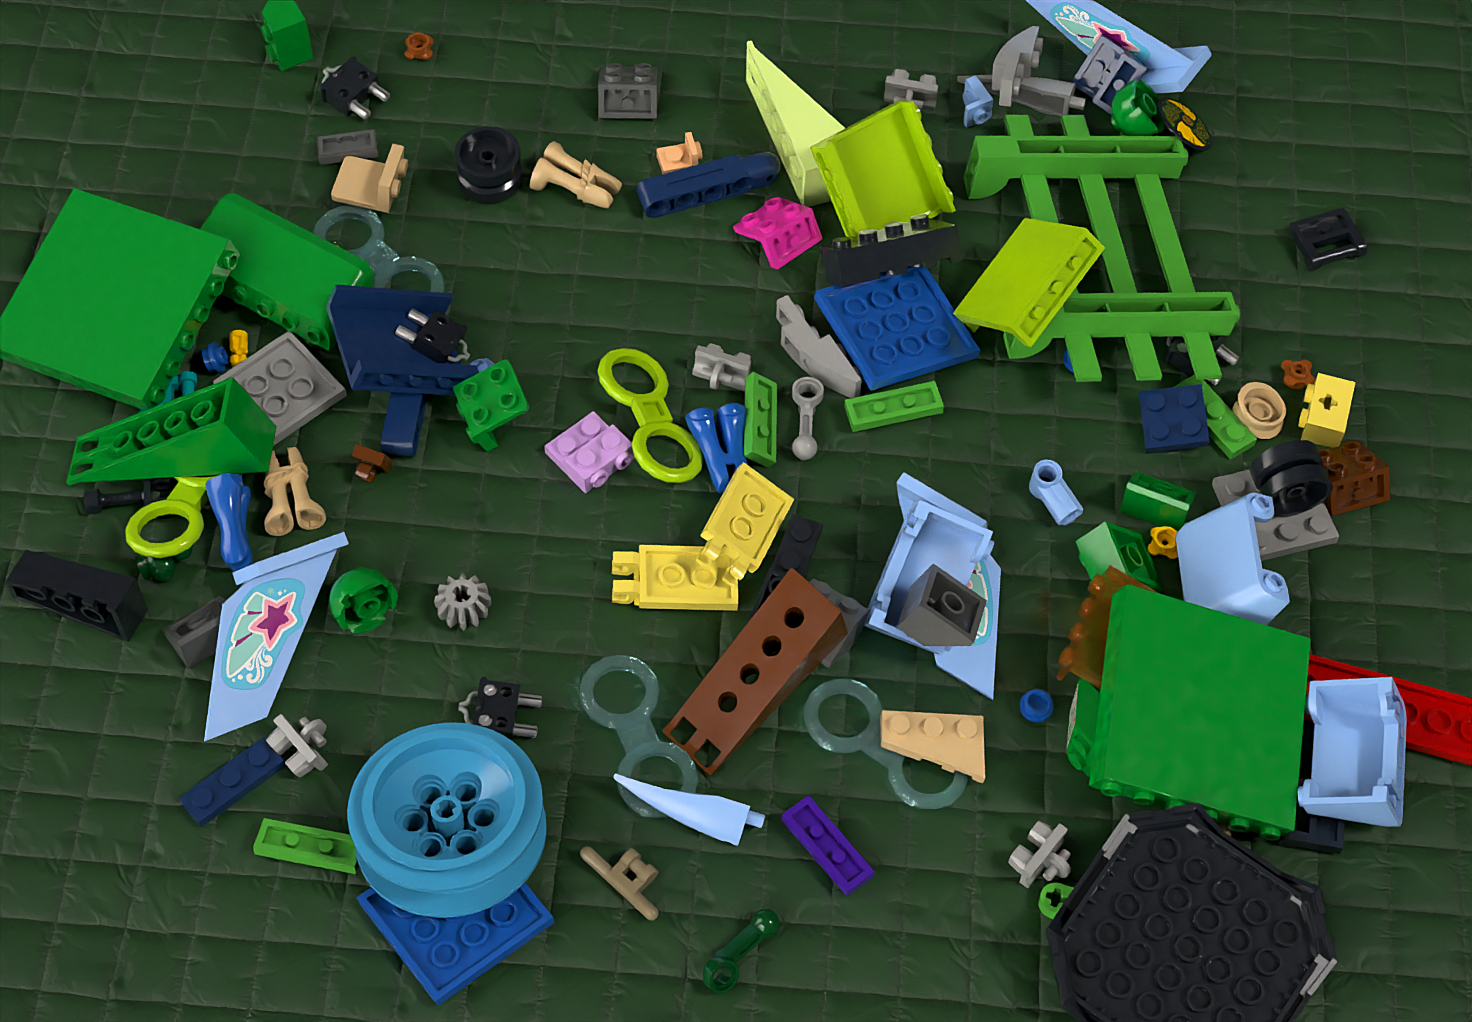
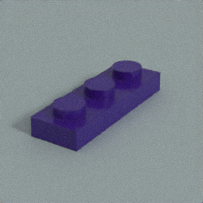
M809 795L782 814V822L847 897L874 877L875 871Z

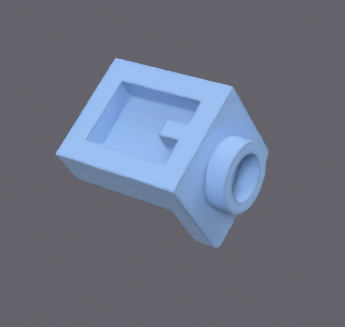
M976 75L966 79L965 90L962 95L966 105L963 123L968 128L976 124H982L991 118L993 98Z

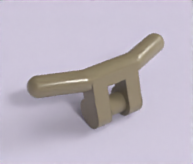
M586 846L581 849V858L648 920H655L658 917V909L641 894L657 877L658 870L651 864L646 865L640 860L641 855L634 848L629 849L614 867L608 864L591 847ZM630 870L637 875L633 881L625 876Z

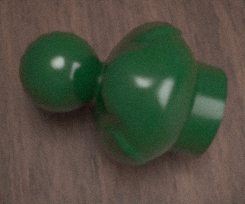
M191 546L177 555L165 558H150L139 555L137 557L139 571L145 580L155 578L159 581H170L175 572L174 558L177 560L187 559L192 554L193 547Z

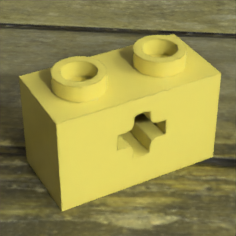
M1318 373L1314 385L1308 383L1303 401L1309 403L1308 409H1302L1298 422V427L1303 428L1301 440H1309L1315 444L1330 448L1339 447L1346 429L1355 382Z

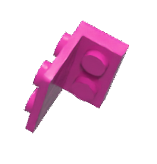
M780 197L767 200L763 207L745 215L741 219L742 221L733 226L735 233L760 241L770 267L777 270L823 239L812 208Z

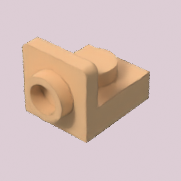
M691 132L685 133V143L657 149V159L662 174L698 165V159H702V150L699 141L694 142Z

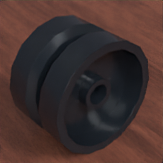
M479 127L464 134L457 142L454 153L457 178L461 191L468 198L479 203L493 204L505 201L515 195L521 186L523 172L518 141L509 131L499 127Z
M1294 440L1271 447L1261 453L1251 463L1249 469L1256 488L1260 490L1259 494L1272 497L1274 506L1273 517L1293 516L1311 510L1323 503L1333 490L1327 470L1322 467L1323 461L1315 443L1309 440Z

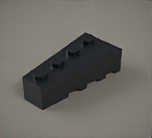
M926 214L912 216L910 221L905 223H887L884 225L885 229L878 231L875 229L863 230L858 233L859 236L854 238H835L832 240L833 244L821 247L826 281L840 287L880 279V272L884 275L907 273L908 266L924 267L925 269L937 266L936 260L947 259L951 263L962 261L957 225L928 218Z
M25 550L5 581L14 598L127 642L130 641L148 611L136 578L53 557L44 552L38 553Z

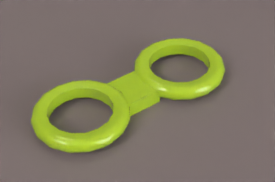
M620 348L609 351L600 360L598 376L605 391L619 403L631 407L640 428L634 433L632 441L635 459L647 473L664 482L683 483L692 480L701 471L704 457L693 435L683 427L672 423L673 418L664 401L669 387L665 371L656 360L636 349ZM621 362L641 366L653 378L655 389L647 394H635L625 390L614 379L611 370L612 366ZM655 435L668 436L677 440L688 452L689 465L675 469L659 464L647 451L646 440Z
M216 476L174 477L178 484L166 500L153 502L139 509L130 518L125 529L127 544L134 552L150 558L170 557L189 549L200 538L204 528L203 517L200 511L209 499L205 483ZM176 514L187 518L190 522L187 530L180 537L169 542L150 543L143 540L139 535L142 527L148 521L161 515Z

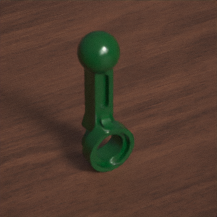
M761 909L757 911L752 918V922L722 950L714 953L718 957H714L706 963L703 969V979L705 985L717 994H723L734 987L739 977V968L736 963L765 937L773 936L778 931L780 920L773 910ZM722 967V973L718 978L714 979L715 972Z

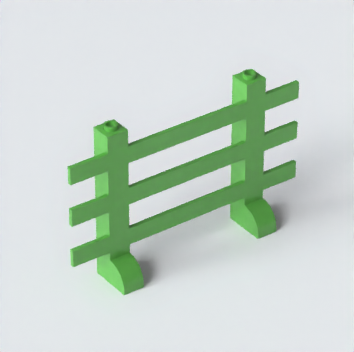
M1005 115L1004 120L1009 136H975L963 176L968 199L989 197L999 192L1007 184L1009 178H1021L1031 218L1058 223L1046 178H1078L1094 236L1105 247L1100 257L1111 293L1079 294L1076 287L1032 347L1024 346L1012 333L1004 332L1003 336L1009 359L1032 356L1046 348L1052 338H1065L1076 382L1101 381L1102 375L1091 338L1124 337L1136 380H1161L1162 373L1151 337L1183 336L1196 380L1221 379L1222 373L1210 336H1230L1235 323L1239 321L1240 309L1235 304L1231 292H1195L1159 179L1179 178L1183 166L1187 165L1188 151L1183 147L1180 139L1176 136H1127L1122 131L1120 132L1121 136H1090L1084 115H1061L1060 120L1065 136H1034L1028 115ZM1103 178H1134L1169 293H1137Z

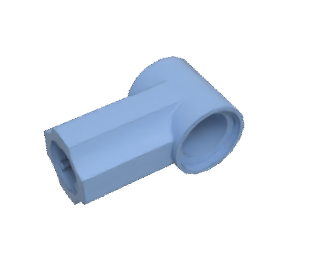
M1047 459L1039 461L1034 467L1029 482L1030 492L1036 498L1043 501L1058 525L1065 526L1080 516L1084 509L1063 480L1060 465L1055 461ZM1041 477H1046V478H1048L1051 482H1045V481L1041 480L1040 478H1041Z

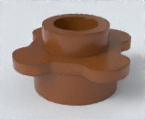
M420 32L413 33L406 38L407 50L404 54L407 59L428 60L432 58L433 51L431 46L434 44L433 38Z
M1303 359L1302 361L1292 362L1291 360H1285L1282 362L1281 368L1285 371L1283 381L1288 387L1302 389L1308 383H1314L1315 378L1311 375L1312 363Z

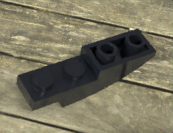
M792 514L772 568L768 569L749 621L791 567L806 579L813 562L812 556L823 530L822 523Z

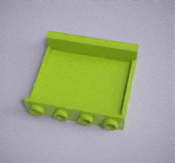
M899 100L810 147L846 237H857L860 231L875 229L877 231L885 229L884 225L891 222H909L910 217L926 214L928 218H933L943 212L953 213L956 211L953 205V194L946 186L942 176V166L936 160L932 151V140L923 128L921 112L913 101Z
M1024 218L953 314L973 333L976 332L979 326L1012 333L1024 346L1032 347L1105 247L1087 228Z

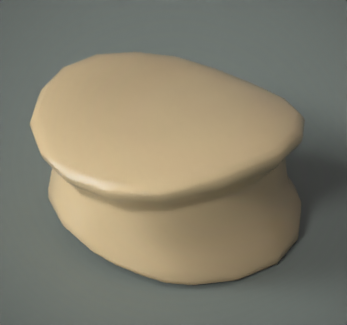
M1251 382L1241 388L1238 393V401L1234 403L1232 412L1256 438L1271 439L1276 437L1282 430L1286 407L1280 395L1272 387L1265 383Z

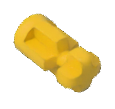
M234 330L229 333L230 362L232 367L247 359L248 334L243 330Z

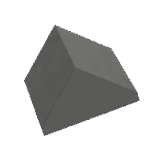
M221 596L216 597L162 629L188 669L216 653L222 604L226 601Z

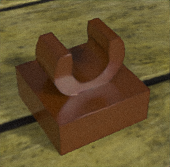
M358 444L355 445L351 455L360 463L356 476L370 483H373L377 469L389 473L393 463L386 454Z

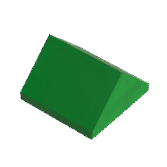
M1135 471L1127 484L1119 512L1160 527L1168 526L1179 531L1185 523L1196 492Z

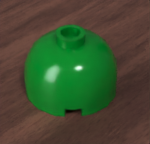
M1136 79L1125 84L1117 91L1112 101L1111 109L1113 116L1111 117V122L1118 132L1122 131L1127 136H1153L1166 129V125L1157 111L1156 104L1159 98L1145 81L1140 79L1136 82Z
M360 567L344 573L337 579L330 590L329 606L336 622L343 630L350 629L353 634H361L371 631L386 620L383 615L389 607L392 611L394 610L398 594L390 580L379 571Z

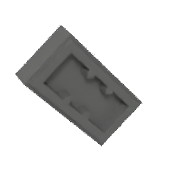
M375 129L317 137L320 165L343 162L346 156L362 159L379 157Z

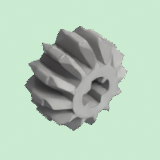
M463 573L459 576V580H454L448 576L447 585H439L437 589L438 595L434 599L435 607L438 609V617L441 620H447V625L450 628L460 623V628L464 631L467 623L477 627L479 624L478 618L487 619L488 608L491 605V596L488 594L487 585L485 583L479 584V579L476 575L469 580H466V576Z

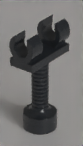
M172 478L144 479V490L135 492L103 494L99 488L85 489L84 502L87 515L101 513L102 508L109 505L115 506L122 505V503L125 505L143 502L147 506L153 502L166 500L167 498L153 500V490L164 492L172 489ZM173 514L161 515L156 518L167 519L172 517Z

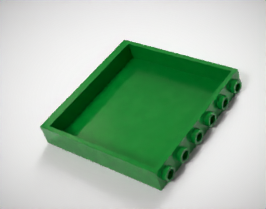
M74 188L0 317V359L145 411L156 407L165 399L166 390L173 377L179 373L181 363L187 351L193 347L195 337L202 324L207 321L210 309L216 298L222 293L224 283L231 270L236 267L240 253L230 239Z
M1126 584L1112 595L1089 786L1100 789L1101 793L1107 796L1118 797L1122 795L1133 798V802L1145 806L1154 804L1165 807V810L1172 809L1175 806L1199 803L1215 822L1226 824L1233 831L1259 833V837L1265 840H1279L1280 836L1294 831L1311 638Z

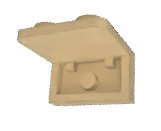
M392 144L386 163L346 156L331 192L332 200L389 213L394 197L397 198L400 192V179L405 177L407 172L408 160L404 159V146Z

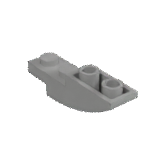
M1032 26L1014 36L1001 48L995 58L991 90L1000 91L999 105L1011 107L1013 96H1019L1020 84L1023 78L1030 79L1032 69H1038L1039 56L1042 53L1043 38H1038L1039 26Z
M788 295L778 299L776 318L782 325L781 345L789 356L804 371L819 380L826 387L849 398L860 397L863 378L856 366L852 367L847 360L846 352L842 345L836 344L830 334L820 339L815 327H810L806 322L801 307L798 304L794 305Z

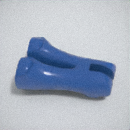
M737 403L726 404L718 408L716 413V423L725 453L720 447L717 437L713 409L698 408L685 416L687 426L702 450L712 483L719 494L724 493L729 484L727 471L731 470L733 476L737 467L743 462L748 465L747 459L744 457L745 407Z
M226 473L208 480L205 486L211 507L220 526L219 546L221 557H223L228 567L235 572L251 565L253 562L246 533L247 509L251 503L249 501L251 498L250 488L243 486L242 476L238 474Z

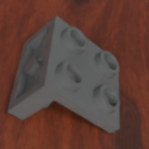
M619 63L606 64L605 67H600L598 81L599 118H657L658 68L646 63H639L634 65V67H623Z

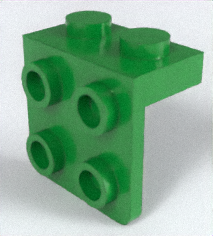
M506 359L453 386L458 399L456 407L469 426L466 428L468 436L475 445L479 443L487 452L498 447L492 430L529 410V403L514 368Z

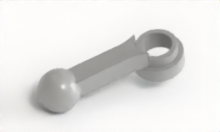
M802 377L796 380L792 387V397L798 404L800 414L799 436L794 440L792 450L794 455L802 460L811 459L817 452V442L812 437V422L816 406L823 399L824 387L819 380L813 377ZM803 392H811L815 394V396L812 398L802 397L800 394Z

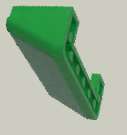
M227 193L221 198L200 227V230L230 239L240 253L236 267L231 270L224 283L222 295L328 351L337 344L326 308L335 285L374 287V272L365 260L236 193Z

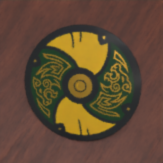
M1164 97L1157 102V111L1166 125V129H1164L1166 134L1176 136L1182 143L1184 142L1188 146L1200 151H1206L1212 147V137L1209 130L1192 110L1172 98Z

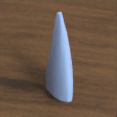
M614 775L616 781L660 812L718 840L727 841L738 846L745 823L762 828L765 815L749 810L750 806L720 796L663 789L621 775Z

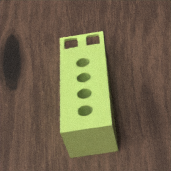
M748 41L746 82L801 205L810 207L832 201L810 147L845 129V127L754 47L752 41Z

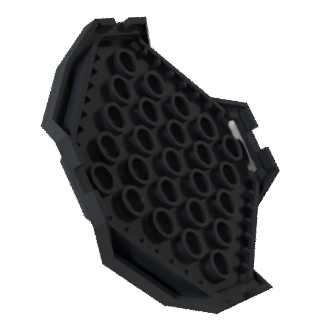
M1199 803L1175 806L1172 809L1154 812L1147 810L1127 813L1093 859L1046 929L1061 1007L1076 1022H1295L1312 994L1337 963L1332 936L1328 935L1323 915L1326 912L1320 887L1280 871L1222 831Z

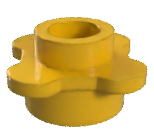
M1168 526L1153 528L1150 532L1152 542L1148 545V552L1154 556L1160 554L1167 556L1169 559H1176L1178 557L1176 534L1178 531Z

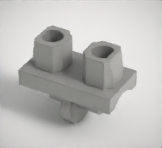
M895 69L892 76H887L884 101L895 103L899 100L913 101L919 110L927 109L934 111L938 93L936 77L924 74L918 82L909 80V73L906 70Z
M711 343L707 347L700 345L697 347L692 375L710 380V388L715 390L718 389L720 384L745 391V377L750 374L752 362L750 361V355L739 352L732 356L723 353L720 346Z
M282 714L273 720L278 727L270 734L266 741L279 755H283L292 745L298 749L285 762L295 775L301 778L314 767L322 771L329 765L312 745L315 742L318 747H322L327 742L322 736L327 726L321 719L310 722L307 717L301 718L298 722L303 728L301 731L292 721H287Z
M1038 821L1031 829L1027 839L1038 846L1039 850L1033 854L1020 844L1011 854L1008 863L1021 874L1020 883L1029 888L1044 867L1047 869L1042 876L1047 881H1051L1055 875L1066 878L1070 874L1071 868L1066 861L1071 854L1066 849H1062L1058 855L1055 854L1064 843L1063 837L1068 831L1066 827L1059 823L1053 829L1051 826Z

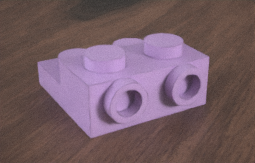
M594 411L544 446L545 453L584 493H587L594 487L597 488L603 485L610 475L618 469H625L634 459L632 442L614 425L609 427Z

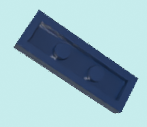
M263 737L182 795L179 800L198 825L203 827L286 765L280 755Z

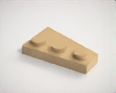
M882 710L880 716L882 748L919 761L925 759L942 765L941 769L952 773L956 770L972 776V780L980 783L984 782L983 716Z

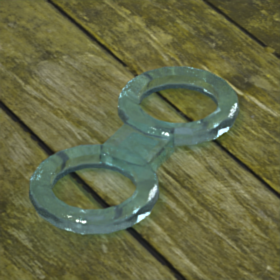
M355 205L339 206L326 212L316 222L313 234L325 239L328 229L340 220L358 219L369 225L372 229L369 241L364 246L348 252L365 260L371 266L374 272V287L385 288L387 281L393 275L401 271L413 270L423 273L432 282L430 292H444L443 275L434 264L423 258L411 256L399 258V255L383 242L385 237L383 223L376 213Z
M625 655L604 657L592 664L582 677L579 690L581 705L592 720L603 727L616 729L627 754L619 765L617 775L631 779L633 769L642 760L653 756L667 757L676 762L683 771L684 783L680 791L696 793L698 775L695 763L687 752L673 743L660 741L649 718L657 706L660 693L657 677L649 666L635 657ZM614 670L630 671L637 675L645 685L646 694L643 702L630 713L614 714L605 711L597 704L593 695L594 686L601 676ZM617 781L619 794L629 808L643 816L654 818L668 816L637 797Z
M833 679L822 683L810 693L804 706V723L810 736L820 746L833 752L853 753L861 750L887 767L888 778L894 792L906 803L920 809L936 810L951 805L963 794L968 782V775L954 770L952 784L945 791L937 794H923L914 790L906 782L902 774V764L907 756L881 747L880 716L883 708L877 695L866 685L852 679ZM850 694L860 699L866 705L869 712V724L859 735L850 738L834 736L828 733L820 724L818 719L820 704L829 696Z

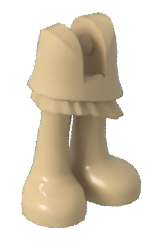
M552 141L546 147L544 157L538 160L530 179V188L533 190L541 191L548 182L554 183L576 194L577 200H583V203L607 209L613 202L611 195L618 194L622 187V183L614 176L601 170L594 163L591 165L586 159L582 164L565 153L561 144ZM558 167H561V168H563V169H566V170H568V171H570V172H572V173L578 175L579 177H581V179L576 178V177H574V176H572V175H570V174H568V173L562 171V170L559 169Z
M297 447L287 448L289 465L279 467L275 451L272 450L269 472H265L264 487L266 490L264 493L272 499V508L265 517L264 526L266 532L273 536L288 534L293 529L294 521L287 494L291 491L293 492L297 523L301 528L306 530L321 527L326 521L324 509L318 503L311 500L306 487V481L309 477L307 474L308 469Z

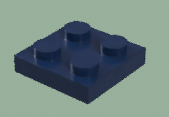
M1202 384L1139 392L1146 454L1210 446Z

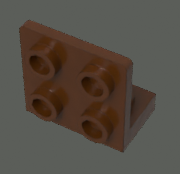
M1349 441L1339 447L1318 449L1323 461L1322 467L1326 468L1333 485L1331 495L1325 500L1326 508L1331 516L1390 501L1389 466L1362 443Z

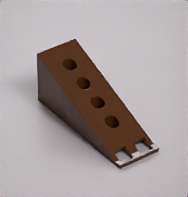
M791 567L662 732L711 777L848 635L842 612ZM780 650L777 655L769 656L773 651ZM750 675H759L755 683L745 684L746 678ZM727 699L737 700V706L731 712H723L721 710L723 702ZM686 718L697 731L685 745H681L671 733ZM707 740L721 751L720 755L708 768L704 767L695 758V755Z

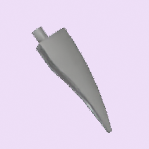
M975 75L958 76L957 82L965 84L966 79ZM976 75L988 93L1000 96V91L991 90L992 75ZM1030 77V79L1023 78L1020 84L1019 96H1013L1012 101L1041 113L1061 117V115H1068L1070 108L1084 110L1086 99L1073 96L1075 83Z

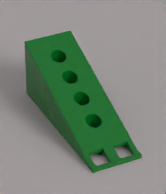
M231 377L78 436L66 483L70 486L80 482L269 472L277 426L234 377ZM99 441L97 448L87 452H80L85 442ZM93 464L92 469L75 475L76 468L79 465Z

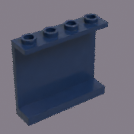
M336 284L326 308L352 390L455 395L453 386L479 373L477 365H462L460 360L458 362L447 361L446 364L436 363L413 350L410 342L395 335L396 329L400 325L418 335L423 326L408 318L410 310L415 309L429 318L435 310L445 315L453 299L452 294ZM457 349L451 357L455 358L458 356Z

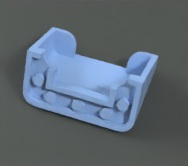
M1249 493L1185 523L1177 532L1176 544L1184 601L1263 625H1267L1290 602L1284 578L1276 572L1263 569L1261 564L1255 521L1266 523L1273 517L1274 506L1272 497L1259 493Z
M921 500L913 503L906 514L867 608L870 611L864 626L938 655H943L944 650L949 652L952 646H923L897 628L911 585L933 563L967 586L975 565L981 558L987 560L992 551L994 541L990 540L993 531Z
M1393 678L1310 681L1309 694H1306L1305 713L1311 715L1315 724L1311 779H1305L1303 786L1298 787L1299 806L1304 807L1308 814L1384 827L1401 826L1403 818L1407 717L1404 701Z

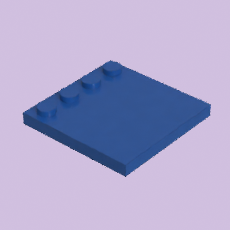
M908 266L907 273L884 275L880 272V279L844 287L833 285L816 290L814 299L871 391L978 358L980 353L976 342L963 322L953 314L955 310L927 268Z
M468 850L463 852L462 854H469L473 851ZM431 853L427 856L432 857L437 855L438 853ZM525 882L512 895L488 909L465 916L448 918L427 917L402 910L382 898L372 887L357 897L360 906L437 1006L554 924L553 916Z

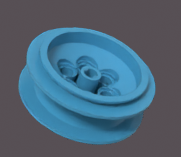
M467 723L432 724L416 728L394 738L381 747L362 767L354 781L348 800L347 816L350 835L355 846L357 861L364 877L382 898L394 906L413 914L437 918L458 917L477 913L500 903L519 889L536 868L545 846L547 832L546 814L543 806L540 779L533 763L513 741L494 730ZM465 799H472L470 801L463 802V800ZM484 823H490L488 826H480ZM414 828H420V829L417 830V831H413V832L410 831V830H412V829H414ZM468 850L473 851L469 854H462L463 852ZM431 853H438L437 855L432 857L427 856Z

